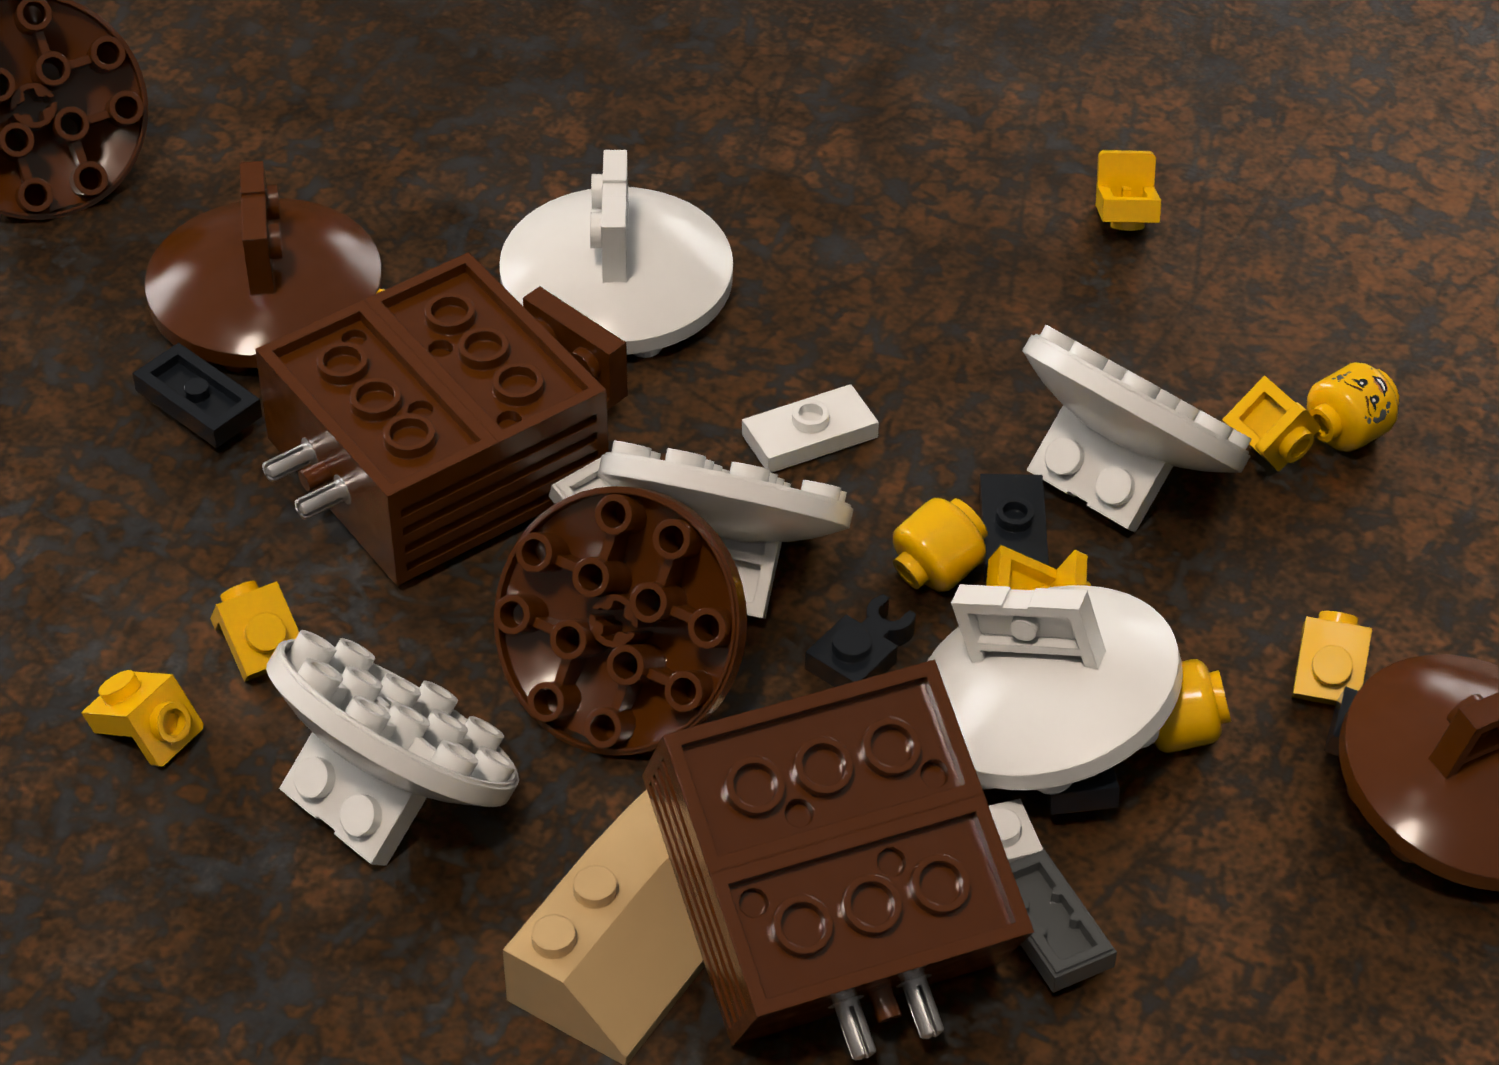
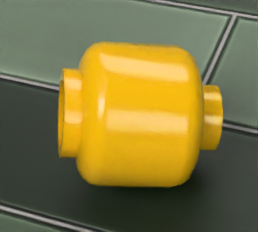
M932 498L925 502L893 532V545L898 555L893 560L894 568L902 579L914 589H919L925 584L937 592L949 591L984 561L986 557L984 539L988 536V531L976 512L962 500L954 498L949 502L942 498Z
M1198 659L1182 661L1183 679L1177 703L1164 725L1160 728L1159 736L1154 742L1156 748L1163 753H1173L1213 744L1221 737L1222 724L1231 722L1219 670L1209 672L1207 666Z

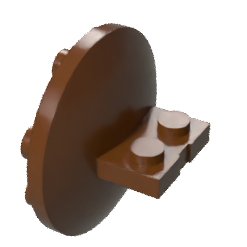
M0 0V216L21 220H46L75 214L95 205L108 196L121 184L137 161L143 147L148 124V97L143 74L134 54L122 36L106 20L86 6L73 0ZM84 203L68 210L49 213L65 206Z
M263 161L239 163L241 201L204 212L179 226L167 236L154 252L145 275L148 309L154 324L162 335L173 345L180 343L203 360L220 364L226 370L234 373L258 368L255 348L375 295L379 288L382 289L383 277L380 255L369 234L354 220L332 208L304 200L280 198L278 184H266Z
M617 486L594 488L579 492L554 504L538 516L524 531L508 556L497 587L494 607V631L498 657L510 688L520 704L541 727L556 738L579 749L605 755H632L654 751L664 734L697 726L708 720L723 702L733 685L743 658L747 635L746 600L738 569L729 550L714 529L691 508L668 495L643 488ZM557 726L565 727L582 734L588 739L590 743L578 740L568 735L567 733L561 731Z
M1446 654L1421 655L1397 661L1381 669L1366 681L1354 697L1343 719L1339 735V758L1343 777L1347 785V793L1370 825L1388 842L1392 853L1399 859L1408 863H1416L1442 878L1462 885L1499 892V666L1471 657Z

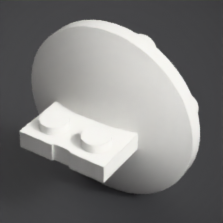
M604 150L603 174H592L591 189L570 193L551 200L525 216L506 239L499 262L500 283L522 306L523 297L541 286L625 341L627 355L633 354L641 358L653 357L662 348L685 340L707 326L724 307L730 295L733 281L731 247L718 224L702 210L680 198L654 190L628 187L627 150Z
M1045 325L1040 335L1036 333L1035 335L1031 334L1022 350L1042 382L1063 404L1029 464L1027 471L1034 475H1043V480L1073 497L1078 496L1088 502L1087 506L1128 530L1136 532L1173 466L1204 472L1241 473L1250 458V455H1248L1249 451L1246 449L1252 438L1048 325Z
M616 440L613 442L612 451L606 452L605 455L601 456L598 475L609 485L643 488L668 495L691 508L714 529L729 550L738 569L746 600L747 615L766 619L782 542L813 539L850 528L854 509L845 502L847 492L841 491V488L837 486L803 480L801 490L791 488L790 483L784 482L785 479L777 477V474L770 473V469L732 462L729 471L722 469L723 466L714 464V461L706 459V456L667 448L665 460H660L661 453L651 451L652 448Z
M960 584L951 602L959 626L938 645L928 661L934 659L936 661L982 789H1037L1044 794L1063 792L1072 783L1110 769L1139 749L1154 743L1159 736L1160 728L1164 725L1177 703L1183 679L1182 660L1175 636L1169 624L1153 607L1130 594L1114 589L1087 585L1019 590L1011 589L1007 586Z
M301 630L296 639L280 642L266 664L268 676L297 717L312 731L279 788L282 792L315 819H322L335 830L334 834L372 865L387 866L426 798L448 803L498 807L508 802L519 783V776L514 763L499 746L504 739V735L500 730L480 718L469 716L467 719L454 710L458 699L443 687L430 681H423L421 686L418 687L397 674L373 663L376 659L375 656L361 645L351 640L340 638L336 647H334L322 637L312 632Z

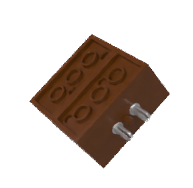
M470 252L255 348L268 439L281 453L263 462L262 467L266 478L270 482H275L297 471L304 489L308 492L314 490L295 500L294 504L299 516L306 520L322 511L330 509L397 586L542 514L554 505V502L549 497L551 485L609 452L607 390Z
M935 659L664 734L642 775L731 1046L837 1014L852 1059L862 1060L864 1057L869 1058L876 1052V1047L861 1006L871 1004L877 1023H885L902 1016L895 996L905 993L920 1038L930 1039L932 1036L936 1037L944 1031V1027L929 985L997 965L1034 933Z

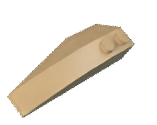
M647 789L624 810L583 854L503 949L507 1001L622 1065L629 1064L705 967Z

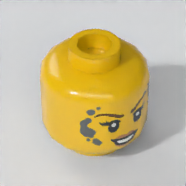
M1354 362L1316 382L1307 396V411L1322 427L1314 436L1338 451L1353 452L1389 432L1397 421L1399 394L1396 385L1387 373L1380 369H1375L1366 363Z

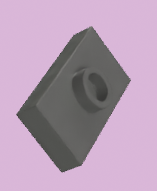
M1045 849L1009 863L1034 929V933L1020 945L1053 993L1115 967L1117 951Z

